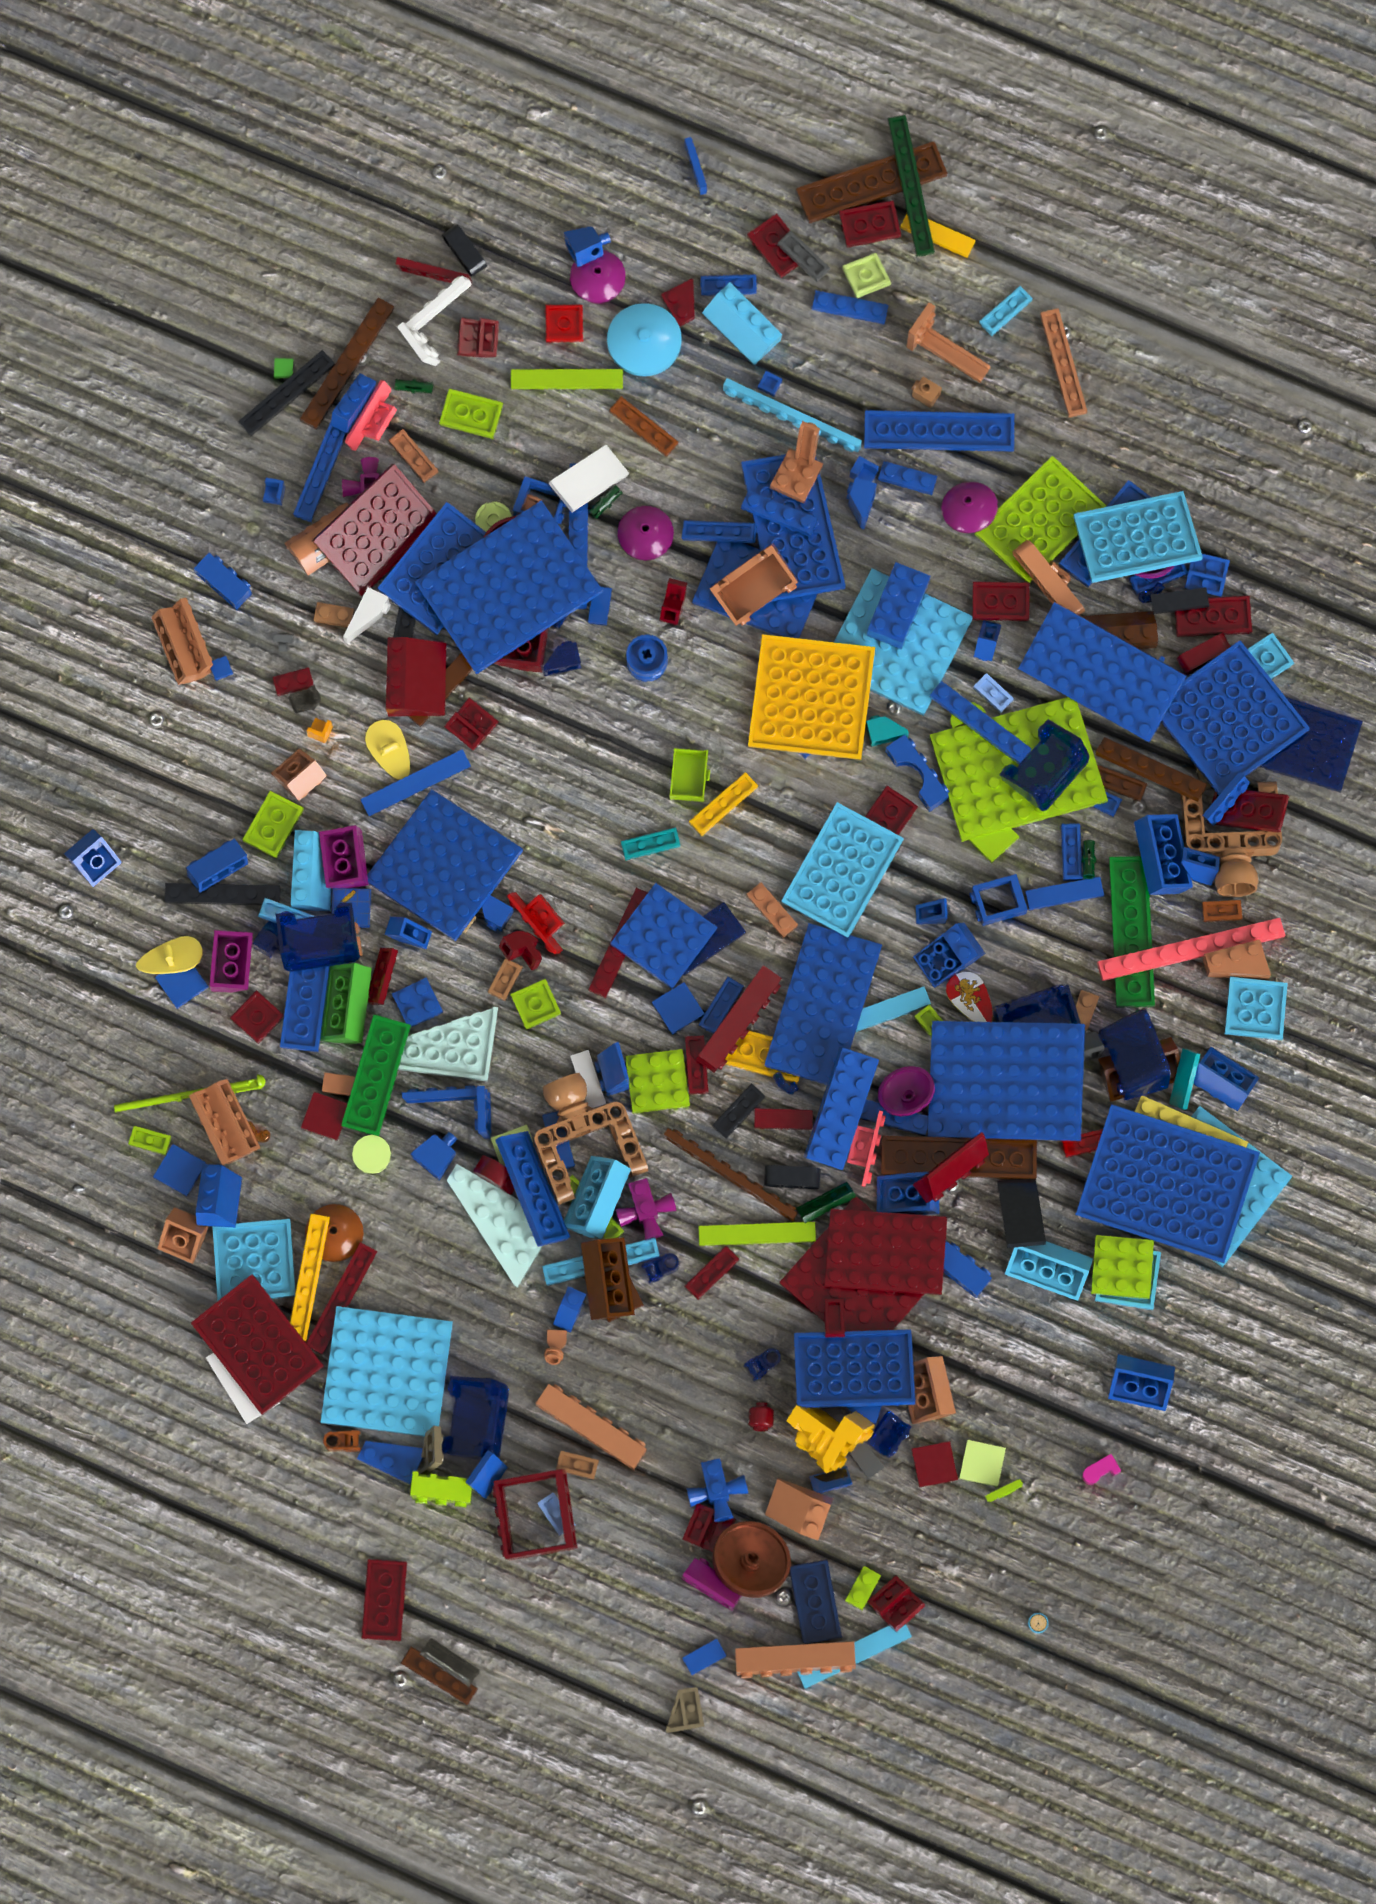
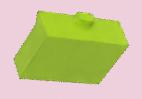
M674 748L670 799L704 802L706 781L710 780V770L707 769L708 750Z

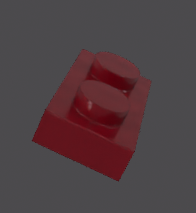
M309 667L273 677L277 696L314 687Z

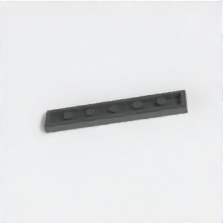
M839 1407L820 1408L840 1423L845 1416ZM865 1441L862 1444H857L852 1452H848L868 1479L884 1468Z

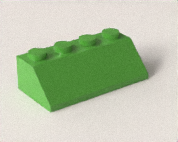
M357 963L330 966L320 1041L342 1044L362 1043L372 968Z

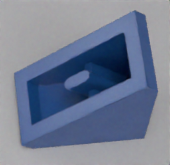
M946 898L916 905V924H946L948 918Z

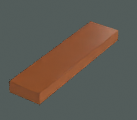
M622 396L609 409L611 414L665 457L678 445V441Z

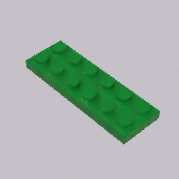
M373 1015L342 1121V1127L379 1137L410 1032V1024Z

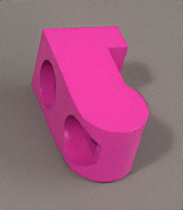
M1112 1454L1087 1467L1082 1474V1478L1086 1484L1094 1485L1102 1476L1109 1472L1115 1476L1121 1472V1469Z

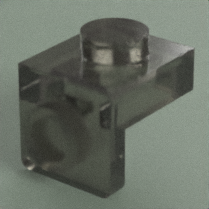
M315 685L310 686L308 690L292 693L288 696L295 714L313 710L321 702L320 693L316 690Z

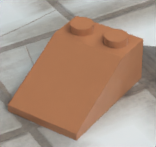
M778 1478L765 1515L799 1534L819 1540L833 1498Z

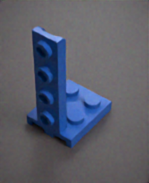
M470 1085L465 1086L464 1089L446 1087L445 1090L427 1088L426 1091L420 1092L418 1089H408L407 1092L402 1093V1098L408 1104L474 1100V1109L478 1114V1118L475 1119V1130H478V1133L484 1139H491V1093L488 1092V1089H485V1086H477L476 1088V1086Z

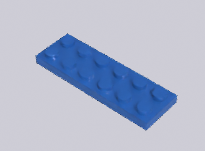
M1128 480L1106 507L1152 497ZM1079 539L1060 561L1059 566L1089 588L1092 582Z
M295 935L280 1048L319 1052L333 939L304 935Z
M525 1131L497 1138L495 1141L537 1247L569 1239L570 1235L529 1132Z

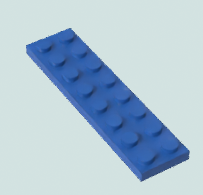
M865 410L864 448L1014 452V414Z

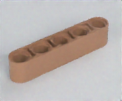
M1025 540L1012 551L1016 560L1052 605L1056 602L1079 616L1085 612L1079 600L1030 540Z

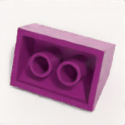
M353 825L319 832L326 888L351 889L369 885L362 830L358 826Z
M214 930L209 986L212 992L232 993L248 990L253 933Z
M701 1557L699 1560L694 1558L682 1575V1580L733 1611L742 1596L734 1593L721 1582L715 1570L709 1567L710 1563Z

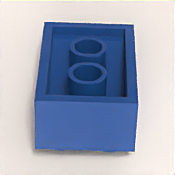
M616 1042L598 1054L597 1062H594L596 1072H601L602 1080H599L601 1089L606 1091L607 1096L629 1090L628 1073L620 1044Z
M929 1171L877 1176V1212L913 1215L939 1214V1200L936 1202L931 1200L926 1203L913 1186L916 1181Z

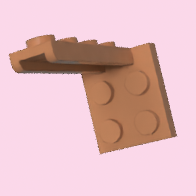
M929 302L909 330L906 347L913 351L918 344L981 383L990 370V365L931 329L935 322L933 319L936 314L934 313L935 306Z
M802 421L799 428L796 451L789 448L770 485V489L803 504L823 467V463L815 460L820 428L815 424Z

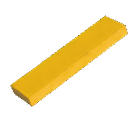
M906 214L900 229L911 233ZM928 219L934 244L968 258L975 244L974 239Z
M745 772L689 821L690 825L703 836L756 790L758 785Z

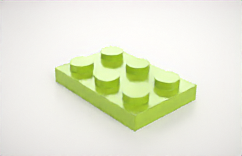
M449 389L439 425L494 439L503 402Z
M270 791L245 834L243 842L277 859L304 808Z

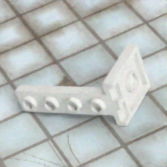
M464 276L455 278L451 286L441 290L438 293V297L433 301H428L419 313L416 312L409 318L410 320L407 323L402 322L397 326L422 362L436 366L441 361L437 357L439 355L438 352L428 345L427 337L422 332L419 333L418 330L471 286L469 278Z

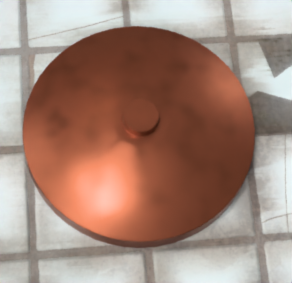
M744 1521L733 1524L722 1532L714 1545L712 1560L718 1578L728 1589L741 1596L749 1598L768 1596L783 1585L790 1572L791 1557L787 1544L775 1530L762 1523Z

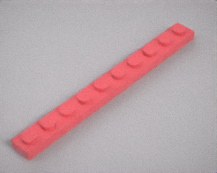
M1276 918L1097 962L1101 979L1105 981L1201 958L1206 953L1259 939L1263 943L1285 937V932L1281 919Z

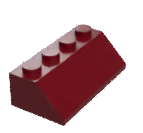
M983 1132L966 1141L913 1184L926 1203L934 1200V1202L938 1201L944 1196L942 1193L944 1190L950 1191L958 1185L956 1181L959 1178L964 1180L971 1174L970 1170L973 1167L977 1169L985 1163L984 1158L989 1153Z

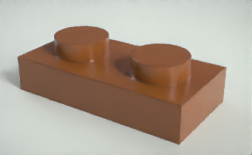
M1241 900L1202 902L1203 922L1242 920Z

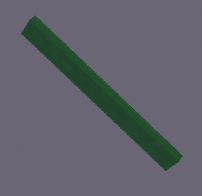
M906 115L890 117L887 121L916 257L932 255L935 253L907 118Z

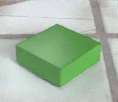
M274 358V378H290L293 375L294 360Z

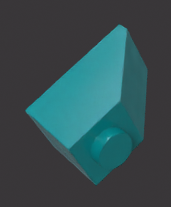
M876 715L866 720V729L871 747L894 742L904 734L908 738L909 732L906 728L885 716L880 717Z

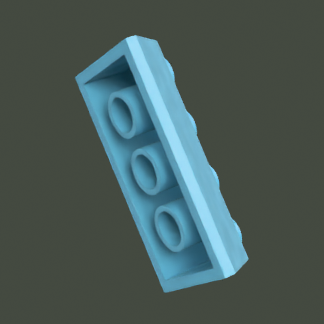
M730 282L713 298L702 312L753 365L781 341L782 333Z
M295 830L291 907L306 911H331L332 888H326L319 832Z
M591 1156L574 1195L576 1199L572 1200L564 1219L566 1228L589 1238L602 1239L631 1169L615 1159Z
M1046 1241V1245L1015 1247L1005 1275L1078 1301L1093 1258Z

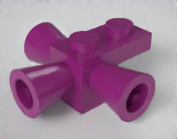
M365 457L360 460L364 473L360 474V481L342 479L343 497L362 493L379 477V473H377L378 458Z
M647 1178L628 1183L634 1207L615 1209L620 1227L638 1219L639 1224L643 1223L645 1240L663 1236L655 1219H658V1213L677 1211L672 1193L654 1201Z

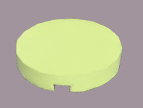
M485 503L477 510L475 524L487 532L496 522L512 517L509 508L502 503Z
M368 1135L357 1141L353 1147L352 1156L355 1165L362 1172L368 1174L380 1173L390 1163L391 1151L383 1138Z

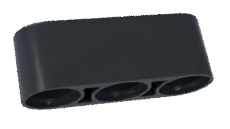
M458 224L442 234L447 246L471 277L487 267L483 257Z
M766 1165L764 1170V1186L820 1189L821 1169L815 1167Z

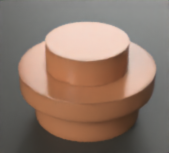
M550 1347L545 1350L544 1357L547 1363L557 1365L563 1360L564 1354L559 1348Z

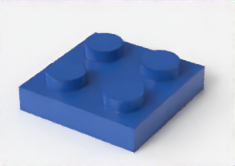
M427 977L392 993L405 1023L410 1024L411 1028L443 1013Z

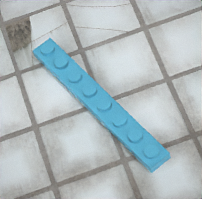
M728 378L724 382L723 391L728 396L738 397L745 404H753L765 413H773L778 419L782 421L788 420L797 428H800L802 421L806 423L811 422L820 428L819 436L825 437L828 442L832 444L838 443L849 452H859L862 440Z

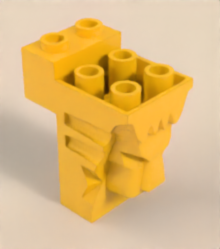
M797 1405L786 1420L793 1428L798 1430L795 1437L796 1447L807 1451L812 1458L816 1459L817 1465L825 1473L842 1468L847 1461L845 1457L848 1452H852L857 1444H862L865 1440L868 1441L874 1433L872 1429L875 1426L874 1423L857 1411L844 1416L840 1423L820 1408H803Z

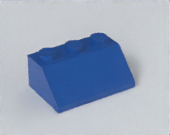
M1210 1047L1198 1064L1194 1085L1204 1089L1212 1097L1218 1098L1229 1108L1238 1111L1259 1080V1077Z
M202 1164L196 1206L197 1225L236 1228L242 1185L241 1176L223 1165Z
M1118 1354L1108 1399L1166 1411L1174 1382L1175 1367Z

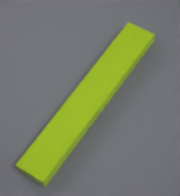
M511 369V389H623V369Z
M815 1222L699 1226V1246L816 1241Z

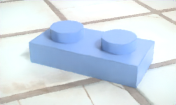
M987 673L973 686V689L1000 714L1014 701V698Z
M553 1492L537 1504L557 1534L561 1536L564 1534L560 1504L559 1499Z

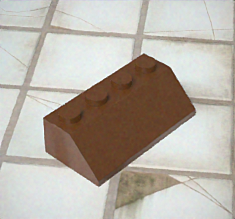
M1152 611L1081 616L1139 649L1156 648L1158 645L1157 623Z
M1172 1037L1098 1059L1101 1076L1110 1102L1174 1083L1180 1056Z
M625 1238L597 1239L582 1242L581 1249L591 1320L635 1315Z

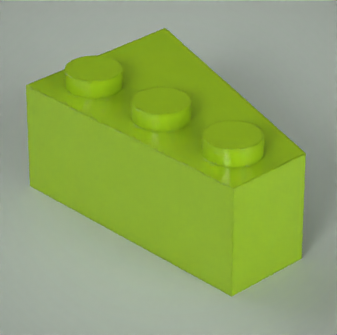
M413 1471L410 1495L415 1500V1503L427 1504V1501H435V1505L447 1506V1503H455V1507L466 1508V1504L471 1505L473 1489L465 1483L468 1478L437 1476V1474L423 1475Z

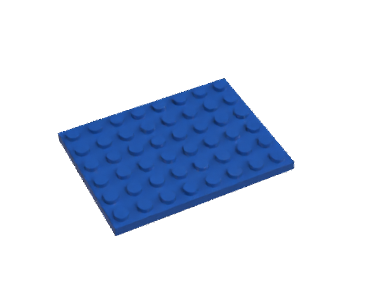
M542 500L415 582L475 674L486 669L603 593L602 588Z
M932 1021L930 1075L935 1084V1092L929 1103L928 1137L973 1138L983 1132L985 1139L1081 1141L1085 1024Z
M1111 1104L1076 1216L1225 1263L1260 1152Z

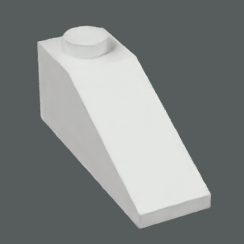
M367 588L343 636L345 643L351 642L379 621L383 614H387L391 605L389 604L388 596Z

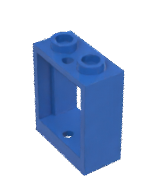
M524 476L513 508V516L524 512L522 509L530 489L556 497L559 496L548 483ZM561 499L554 515L555 521L560 525L564 517L562 513L563 508H567Z
M1017 874L972 886V892L969 893L972 904L975 903L977 907L975 911L977 921H981L982 926L1025 915L1028 910ZM1009 884L1016 908L987 916L979 892Z

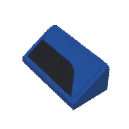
M847 1466L829 1473L823 1472L809 1476L813 1491L820 1494L852 1485Z

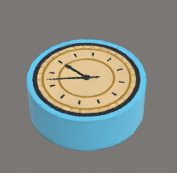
M1035 1613L1029 1618L1028 1626L1032 1632L1042 1633L1048 1627V1619L1044 1614Z

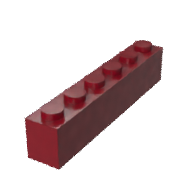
M763 965L702 1049L696 1061L713 1073L717 1069L722 1070L727 1063L725 1058L728 1053L732 1055L737 1049L738 1045L736 1042L738 1039L743 1040L749 1032L746 1028L750 1023L755 1024L760 1017L757 1014L761 1008L765 1010L771 1000L768 998L771 993L775 995L780 989L781 985L779 982L782 978Z

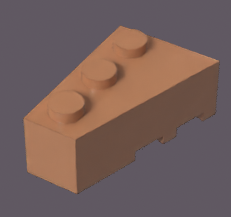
M1260 939L1206 953L1202 958L1207 977H1239L1268 981L1271 976Z

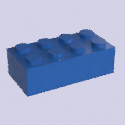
M895 562L868 627L867 636L902 649L931 576Z
M1146 815L1135 821L1134 826L1149 895L1181 894L1192 888L1191 877L1181 863L1184 843L1178 815Z

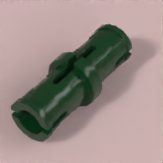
M395 379V391H410L411 394L416 392L432 394L433 382L417 381V379Z
M613 485L604 496L601 495L599 497L600 500L588 512L595 519H598L607 508L610 509L612 507V503L623 492L618 486Z
M1093 840L1083 841L1081 862L1083 863L1084 879L1095 878L1094 870L1097 858L1095 856V841ZM1088 854H1090V865H1088Z

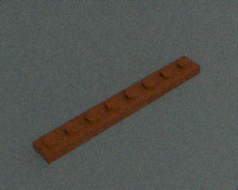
M379 297L377 298L301 416V422L317 430L394 310L393 305Z
M667 1128L664 1133L666 1140L791 1222L795 1220L797 1212H795L796 1208L791 1204H783L774 1193L770 1192L768 1194L763 1191V1186L755 1181L751 1183L742 1172L737 1171L736 1173L731 1170V1166L723 1160L719 1162L710 1151L699 1149V1145L691 1139L687 1141L678 1130Z

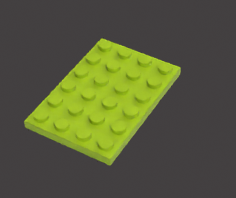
M1051 456L998 508L993 522L985 529L975 532L974 535L1026 583H1031L1033 581L1032 578L1016 560L1012 551L1025 540H1030L1047 562L1050 563L1078 536L1073 518L1074 514L1104 508L1106 505L1055 457Z

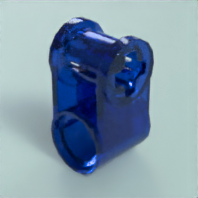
M668 1253L641 1265V1268L645 1269L649 1278L648 1283L652 1284L676 1272L679 1269L680 1263L675 1254ZM668 1259H674L676 1264L674 1267L668 1268L665 1262Z
M770 1348L750 1359L743 1366L749 1370L753 1376L752 1380L755 1382L780 1364L781 1355L777 1349ZM770 1353H774L778 1356L776 1362L770 1363L767 1361V1356Z

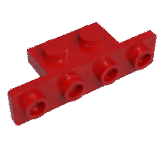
M516 892L509 893L507 897L510 905L521 913L523 921L530 924L533 928V933L545 943L546 949L553 954L561 953L563 949L552 935L565 923L546 899L539 894L526 905Z

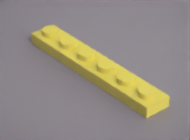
M1141 1096L1134 1111L1239 1146L1247 1147L1249 1143L1145 1096Z

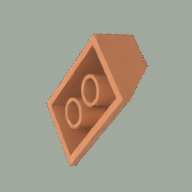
M943 1356L927 1357L913 1362L915 1405H908L912 1424L936 1420L955 1414L956 1411Z

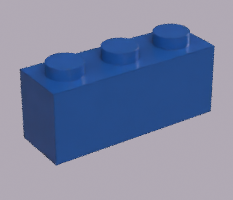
M359 373L332 412L331 425L348 433L374 392L376 381Z
M208 553L194 567L195 574L237 610L252 595L251 585L244 579L240 580L236 576L237 573L231 567L226 568L219 556H213Z
M234 838L231 841L224 842L216 850L207 852L199 860L192 861L186 867L187 876L201 893L248 865L247 854Z
M946 1241L944 1273L974 1298H977L992 1279L990 1277L991 1273L984 1267L979 1268L975 1265L976 1261L967 1254L964 1256L959 1252L960 1248L953 1242L949 1244Z

